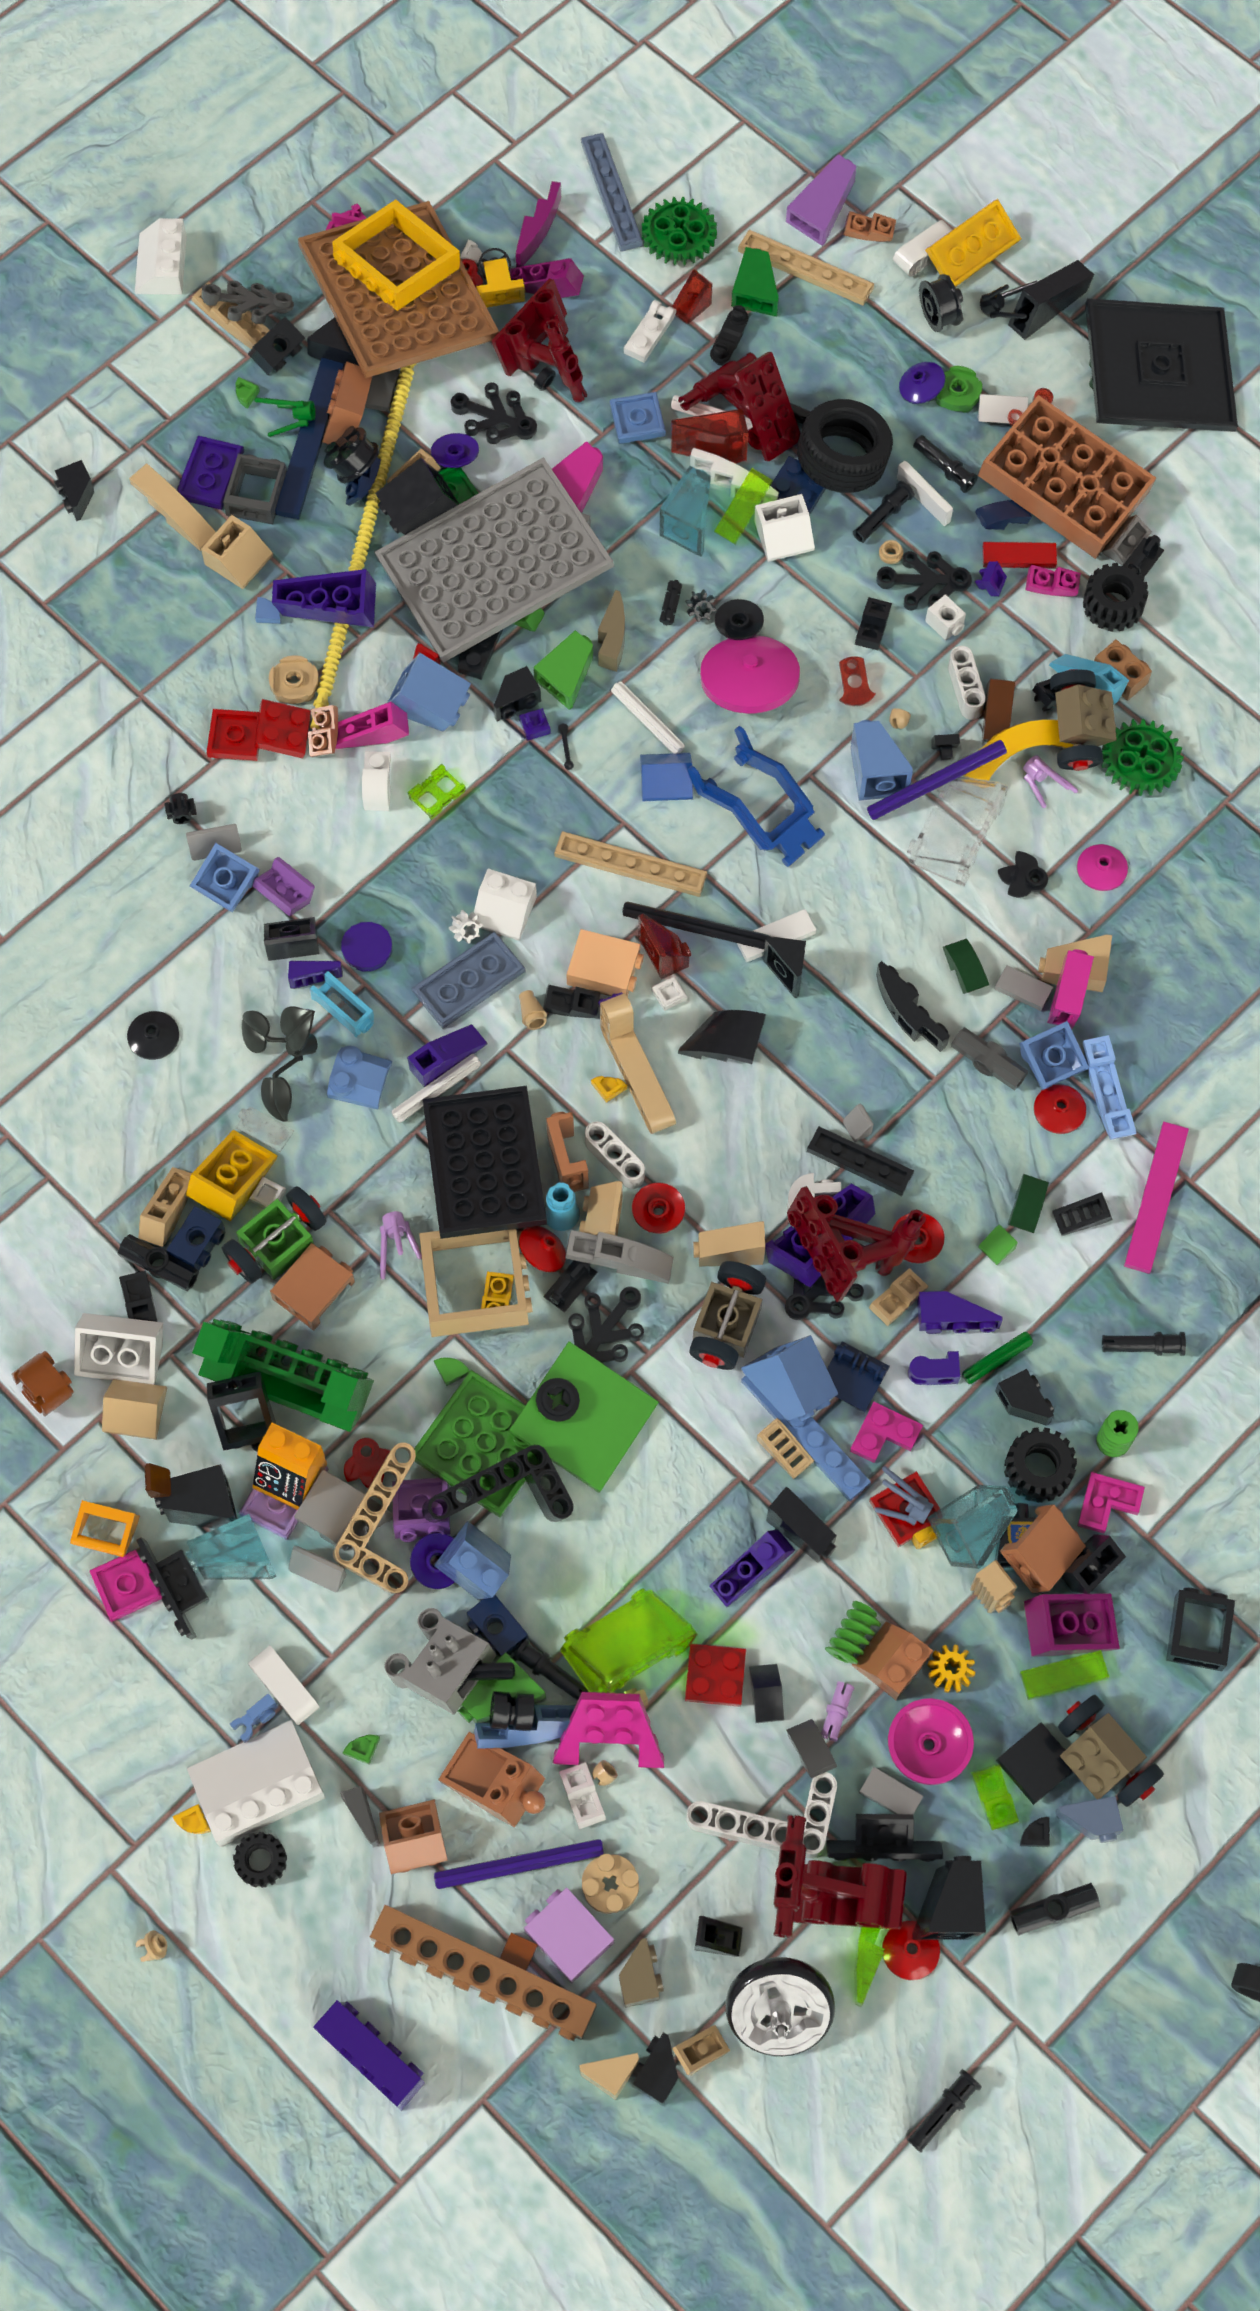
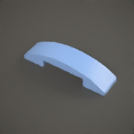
M1109 1035L1084 1040L1083 1047L1085 1059L1089 1066L1088 1074L1099 1114L1110 1140L1136 1135L1137 1132L1130 1108L1127 1109L1114 1065L1116 1058Z

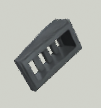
M359 1786L341 1792L343 1801L369 1843L373 1847L379 1846L380 1842L364 1788Z

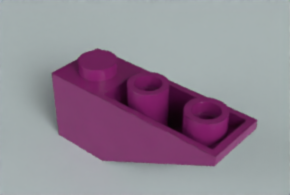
M571 258L516 267L510 270L511 281L523 279L525 293L535 294L550 278L555 281L561 298L579 295L584 275Z

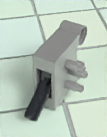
M435 1608L423 1610L418 1617V1625L429 1642L413 1664L401 1653L391 1655L385 1662V1671L397 1687L408 1688L453 1715L479 1680H509L515 1676V1666L512 1662L491 1663L496 1654L488 1642L445 1619ZM403 1668H404V1670H403L401 1673H398V1674H397V1672H398L400 1669H403Z

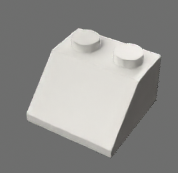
M487 869L474 909V913L478 916L476 921L483 924L481 929L490 932L495 931L499 935L519 941L537 898L536 884Z

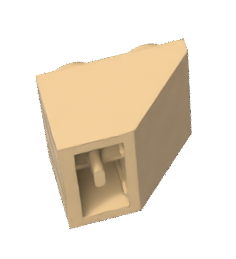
M233 515L226 520L201 548L205 565L241 589L247 586L273 556V552L256 532Z

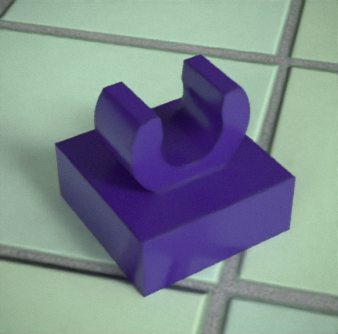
M989 561L987 568L979 571L982 580H975V583L979 589H986L990 596H1000L1007 576L998 561Z
M543 708L519 715L527 741L551 734Z

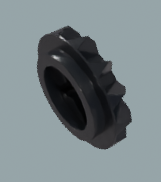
M553 1378L540 1386L535 1401L538 1412L546 1420L558 1423L570 1419L576 1413L580 1398L576 1387L571 1382L562 1378ZM563 1391L561 1401L565 1405L559 1404L554 1409H551L553 1400L550 1399V1396L555 1397Z

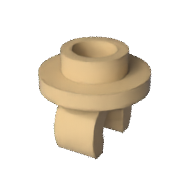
M152 1930L146 1933L144 1939L138 1940L135 1944L136 1947H146L147 1954L140 1958L141 1962L154 1959L160 1960L166 1956L167 1941L157 1931Z

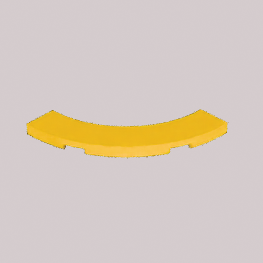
M1035 720L1016 724L993 736L982 747L984 748L998 740H1002L1007 749L1006 754L963 776L983 787L987 785L997 768L1019 751L1039 745H1050L1065 749L1073 747L1074 744L1060 742L1058 720Z

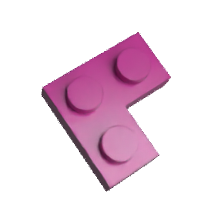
M873 1402L850 1452L875 1463L886 1440L911 1451L923 1425Z
M1091 1472L1077 1526L1104 1534L1111 1508L1138 1515L1145 1487Z

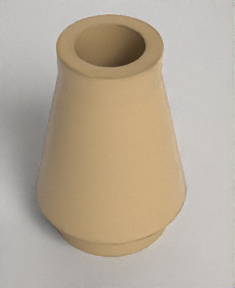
M523 991L519 994L522 1023L529 1030L540 1029L547 1022V1013L534 996L533 991Z

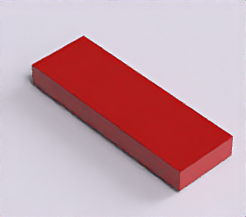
M983 542L982 545L983 567H987L989 561H998L1001 568H1030L1031 565L1042 568H1056L1057 566L1056 543Z

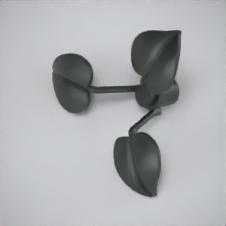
M296 1006L285 1008L281 1014L280 1027L286 1036L285 1038L268 1036L270 1023L262 1013L251 1010L246 1011L242 1016L243 1040L250 1051L253 1053L263 1052L266 1049L267 1041L286 1043L287 1052L295 1057L275 1071L272 1078H264L261 1085V1097L265 1108L273 1117L282 1122L288 1121L292 1093L288 1082L283 1077H279V1075L296 1062L303 1061V1055L315 1053L318 1047L316 1037L310 1033L315 1011Z

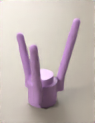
M1033 756L1025 763L1023 770L1027 774L1024 776V779L1031 786L1042 808H1046V803L1034 782L1035 780L1041 782L1049 775L1065 789H1070L1074 793L1078 792L1076 787L1052 770L1039 756Z
M398 1211L387 1213L382 1217L383 1226L380 1227V1278L382 1280L386 1276L387 1236L395 1239L398 1254L403 1255L400 1237L404 1236L405 1232L417 1258L422 1259V1254L410 1230L409 1222L404 1221L403 1213Z

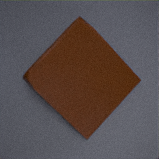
M146 1463L145 1490L151 1498L169 1497L171 1495L170 1470L165 1467Z

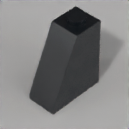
M335 317L307 338V353L310 357L320 360L325 358L343 363L344 367L346 362L359 366Z
M786 1486L769 1506L766 1521L817 1563L822 1557L829 1558L837 1547L834 1544L837 1535Z

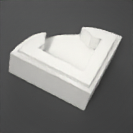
M468 239L460 259H471L478 267V261L482 252L475 242Z

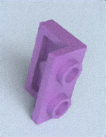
M280 857L274 859L270 870L254 879L252 886L289 917L310 904L315 888L308 879L303 877Z

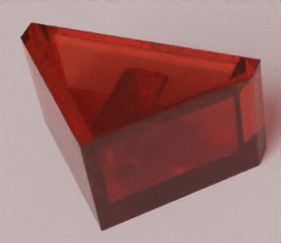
M693 270L672 305V308L676 309L675 315L686 324H689L712 304V283L698 271Z

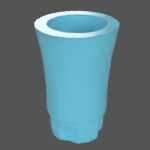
M557 1183L555 1186L550 1187L546 1196L545 1212L547 1225L557 1231H566L573 1228L580 1218V1209L576 1203L575 1194L566 1183Z

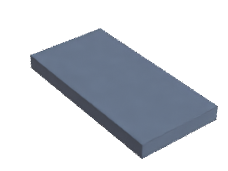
M494 931L412 988V992L441 1028L444 1029L526 971L522 963Z

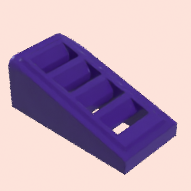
M289 961L288 981L290 989L324 982V974L327 971L336 978L343 977L341 962Z

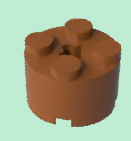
M46 1351L41 1354L38 1353L12 1373V1378L16 1385L20 1382L23 1384V1391L21 1392L37 1412L40 1414L43 1412V1416H47L71 1398L74 1393L70 1386L72 1383L70 1378L63 1370L58 1372L53 1366L55 1362Z

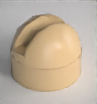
M892 709L889 722L893 728L903 729L909 723L911 714L902 709Z
M605 1760L599 1762L593 1769V1779L597 1777L600 1780L598 1785H609L618 1777L614 1767Z

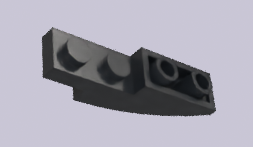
M881 961L877 967L876 977L882 998L889 1012L902 1030L914 1042L922 1035L941 1052L948 1045L950 1037L948 1030L941 1023H936L931 1019L924 1007L917 1006L919 994L915 986L910 982L906 983L899 977V973L891 965L887 966Z

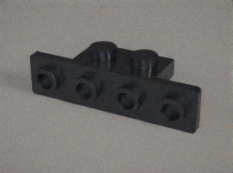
M140 1537L136 1540L139 1545L136 1551L144 1564L148 1562L152 1570L149 1576L155 1587H161L165 1595L161 1599L169 1612L173 1610L178 1619L174 1621L181 1636L186 1635L191 1640L196 1638L197 1636L185 1612L209 1598L186 1554L181 1549L158 1562L148 1542Z
M856 1814L855 1840L826 1841L828 1858L838 1861L857 1858L865 1861L891 1859L902 1862L907 1859H920L924 1862H932L936 1859H943V1849L940 1841H913V1814Z

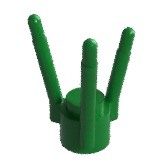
M258 397L254 399L258 403L275 404L278 408L292 409L293 418L299 420L296 423L269 432V437L298 427L308 426V421H313L316 417L313 401H290Z

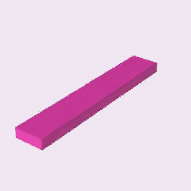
M1164 1121L1162 1123L1124 1267L1148 1274L1151 1272L1189 1128Z

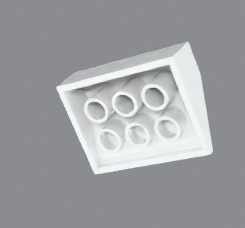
M292 1720L253 1737L246 1743H240L187 1768L205 1818L219 1847L325 1799Z

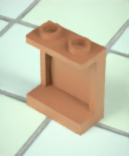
M572 1112L554 1113L549 1118H546L547 1138L559 1182L568 1184L573 1192L589 1189L586 1160L569 1163L563 1141L565 1138L574 1136Z
M311 1243L270 1290V1293L275 1302L314 1331L321 1323L320 1316L348 1284L352 1286L355 1280L351 1267L342 1261L338 1263L332 1259L333 1255L325 1247L320 1246L318 1248Z
M1054 1504L1037 1507L1035 1513L1038 1517L1015 1543L1005 1544L1000 1550L1032 1593L1050 1591L1086 1547L1079 1538L1077 1531L1069 1525L1063 1517L1061 1510Z

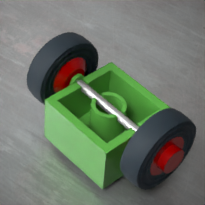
M298 1186L286 1194V1198L294 1211L292 1214L277 1198L236 1232L240 1244L236 1240L231 1239L222 1246V1251L229 1261V1267L236 1275L240 1274L251 1284L262 1276L256 1261L275 1280L295 1263L311 1243L314 1244L312 1235L302 1226L300 1221H303L314 1231L319 1230L327 1222L317 1200Z

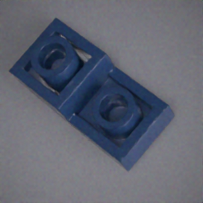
M376 458L373 464L361 476L347 484L345 491L347 495L346 505L350 506L356 503L368 493L378 474L381 459Z
M1013 500L991 503L979 507L975 511L981 521V525L989 530H1004L1008 523L1028 524L1032 518L1026 509Z

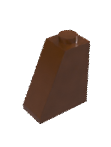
M990 679L988 681L982 741L988 742L993 736L1010 727L1015 681Z

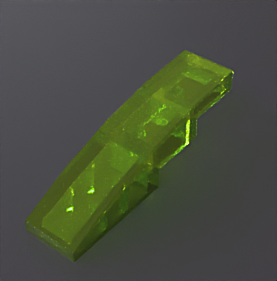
M860 1927L854 1970L855 2005L859 2007L864 2003L885 1951L884 1948L875 1945L881 1928Z

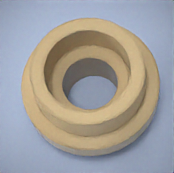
M888 540L880 546L879 557L887 564L898 563L903 557V548L899 542Z

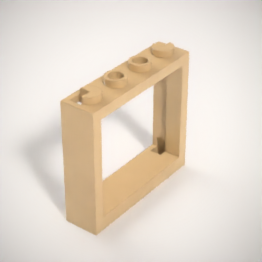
M516 1229L444 1239H440L439 1231L419 1233L431 1337L529 1325L527 1313L533 1311L531 1297L525 1298V1292L530 1291L528 1275L522 1276V1269H527L526 1259L522 1253H519V1236L522 1231L517 1232ZM510 1241L518 1304L440 1314L433 1251Z

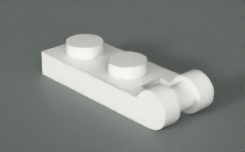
M654 300L649 311L624 346V354L645 363L673 321L676 309L670 306L666 308L662 306L661 302ZM658 314L663 316L662 320L656 318Z

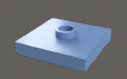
M657 392L610 399V408L619 444L666 436Z

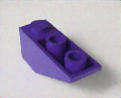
M472 1024L428 1042L408 1056L409 1070L422 1086L426 1087L469 1055L475 1054L485 1047L488 1043Z
M947 1291L919 1292L918 1295L919 1331H926L928 1334H938L942 1330L966 1333L969 1330L980 1329V1332L990 1333L1000 1329L1003 1321L1002 1316Z
M778 1529L767 1531L709 1587L723 1604L728 1607L775 1570L795 1549Z

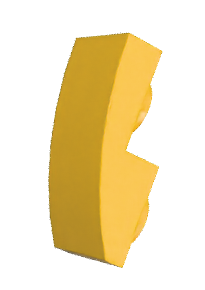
M487 1271L481 1309L510 1305L514 1275Z

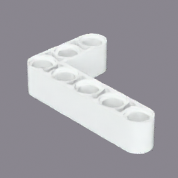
M828 1772L814 1777L810 1785L804 1812L806 1822L803 1844L805 1838L814 1837L819 1842V1848L816 1850L807 1849L806 1858L813 1859L818 1857L822 1853L826 1842L837 1790V1781ZM819 1781L828 1782L831 1786V1791L826 1794L820 1793L816 1789V1783ZM703 1801L692 1803L686 1815L687 1824L694 1831L775 1851H780V1845L782 1844L777 1841L775 1834L780 1830H787L786 1821ZM813 1809L822 1810L825 1814V1819L821 1822L813 1821L810 1817V1811ZM695 1810H702L707 1814V1820L703 1823H696L693 1821L691 1814ZM725 1816L731 1817L735 1821V1827L730 1830L723 1829L719 1824L720 1819ZM752 1823H757L763 1828V1834L758 1837L751 1836L748 1833L747 1827Z

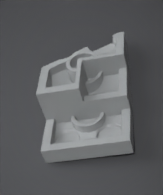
M322 1470L294 1518L319 1532L322 1539L336 1546L365 1494L336 1476ZM371 1498L367 1501L368 1509L373 1512H378L382 1505ZM386 1509L376 1529L386 1522L392 1521L393 1513ZM357 1521L353 1525V1531L358 1536H365L368 1526L363 1521ZM343 1545L340 1549L345 1551L349 1549L350 1546Z

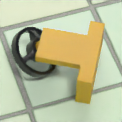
M490 248L483 252L478 261V268L482 277L487 280V285L476 286V289L486 308L525 302L523 279L511 281V260L508 254L499 248ZM489 251H499L504 254L500 259L492 258L487 260L483 258ZM481 262H483L485 275L481 269Z

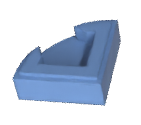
M257 597L256 623L281 624L279 611L268 599Z

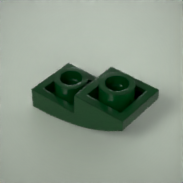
M967 938L943 946L950 970H955L963 994L989 985L980 960Z
M1026 1174L1022 1175L1014 1198L1016 1201L1008 1225L1031 1233L1035 1232L1049 1182Z

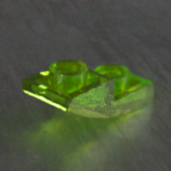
M995 1764L971 1772L991 1830L1019 1822L1000 1765Z

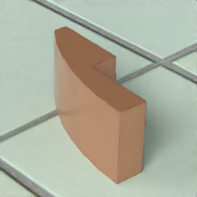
M849 211L843 235L867 241H891L893 239L896 219L874 213L872 218Z
M330 705L311 709L312 719L314 718L315 724L320 726V729L315 727L312 728L313 731L308 732L310 757L335 753L338 736V707Z

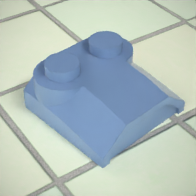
M215 843L189 887L233 912L247 890L253 886L254 879L259 877L260 869Z
M1068 1021L1019 1043L1021 1056L1029 1064L1042 1090L1089 1069Z
M355 1046L341 1047L337 1053L327 1090L328 1098L378 1110L381 1094L389 1068L392 1066V1061L363 1053Z

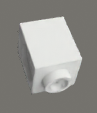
M944 595L927 609L925 622L943 639L947 640L952 635L957 636L964 629L966 613L948 596Z

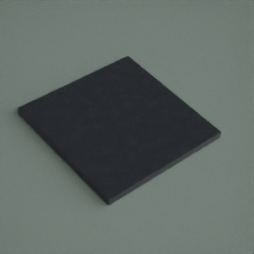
M1087 298L1085 308L1096 423L1236 431L1238 423L1224 308Z

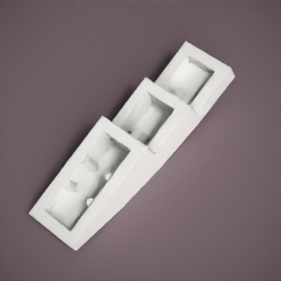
M696 448L692 449L690 469L710 474V483L729 488L731 498L756 505L778 500L779 492L743 467L717 455Z

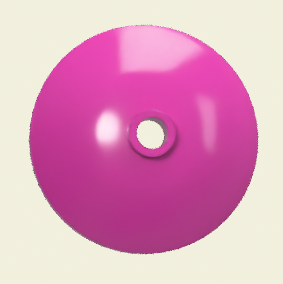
M926 1698L909 1703L897 1713L889 1728L888 1749L892 1761L902 1774L921 1784L938 1785L953 1780L966 1768L973 1753L974 1739L968 1720L960 1710L943 1700ZM931 1741L934 1744V1748L931 1750L926 1749L924 1742Z

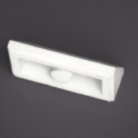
M980 394L978 421L1015 424L1028 407V397Z

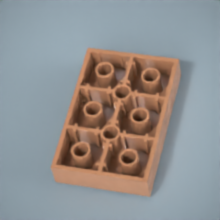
M1039 395L986 457L978 474L980 478L1095 559L1148 495L1156 480L1155 476Z

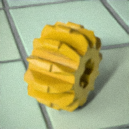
M943 1645L941 1648L942 1653L935 1650L932 1654L935 1660L928 1661L927 1666L934 1669L928 1673V1677H938L934 1686L938 1688L942 1683L945 1684V1693H949L951 1685H953L954 1690L958 1693L961 1691V1684L966 1687L971 1684L968 1677H974L976 1672L969 1667H972L975 1661L974 1659L965 1660L969 1653L968 1650H964L959 1654L957 1653L958 1645L953 1646L952 1652H950L947 1645ZM948 1663L952 1667H957L955 1674H952L951 1670L946 1671Z

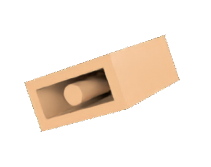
M580 929L567 971V985L600 992L608 996L622 992L628 997L629 991L634 992L637 977H634L635 970L641 969L644 954H640V944Z

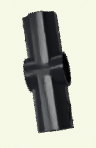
M131 1234L124 1237L117 1252L120 1257L149 1271L155 1278H162L187 1292L197 1281L199 1270L167 1254L163 1248L154 1247ZM157 1259L165 1260L159 1267L152 1266L153 1262Z
M1088 1883L1060 1894L1050 1895L1043 1900L1011 1910L1009 1913L1014 1930L1020 1936L1100 1908V1903L1092 1883ZM1048 1903H1058L1062 1909L1061 1916L1051 1915L1048 1911Z

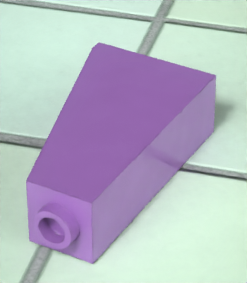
M838 154L787 206L786 223L823 246L855 182L857 166L849 159H845Z

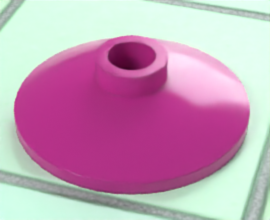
M1097 844L1088 847L1081 853L1077 862V872L1082 882L1088 887L1098 891H1109L1119 887L1124 882L1128 873V864L1126 858L1118 849L1110 845ZM1100 862H1106L1108 865L1103 866L1100 864Z

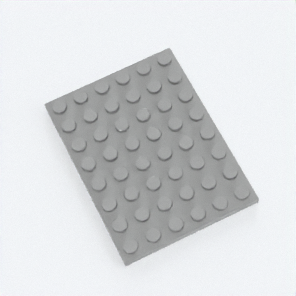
M544 457L375 551L377 559L432 647L439 654L442 663L614 567L613 560Z

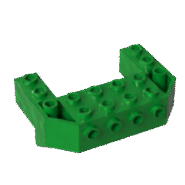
M213 1319L212 1323L203 1322L192 1351L193 1354L204 1357L198 1373L199 1376L212 1381H219L261 1371L270 1401L320 1419L319 1421L345 1431L351 1432L362 1415L374 1380L367 1377L368 1372L357 1368L348 1367L349 1364L337 1359L328 1358L327 1361L322 1360L323 1354L313 1350L302 1349V1351H298L299 1345L286 1340L277 1339L274 1342L272 1341L274 1336L262 1331L252 1330L251 1333L241 1330L242 1325L231 1321ZM260 1347L266 1348V1353L263 1357L258 1353ZM286 1356L291 1358L289 1366H285L283 1363V1359ZM311 1365L316 1367L314 1375L308 1373V1368Z

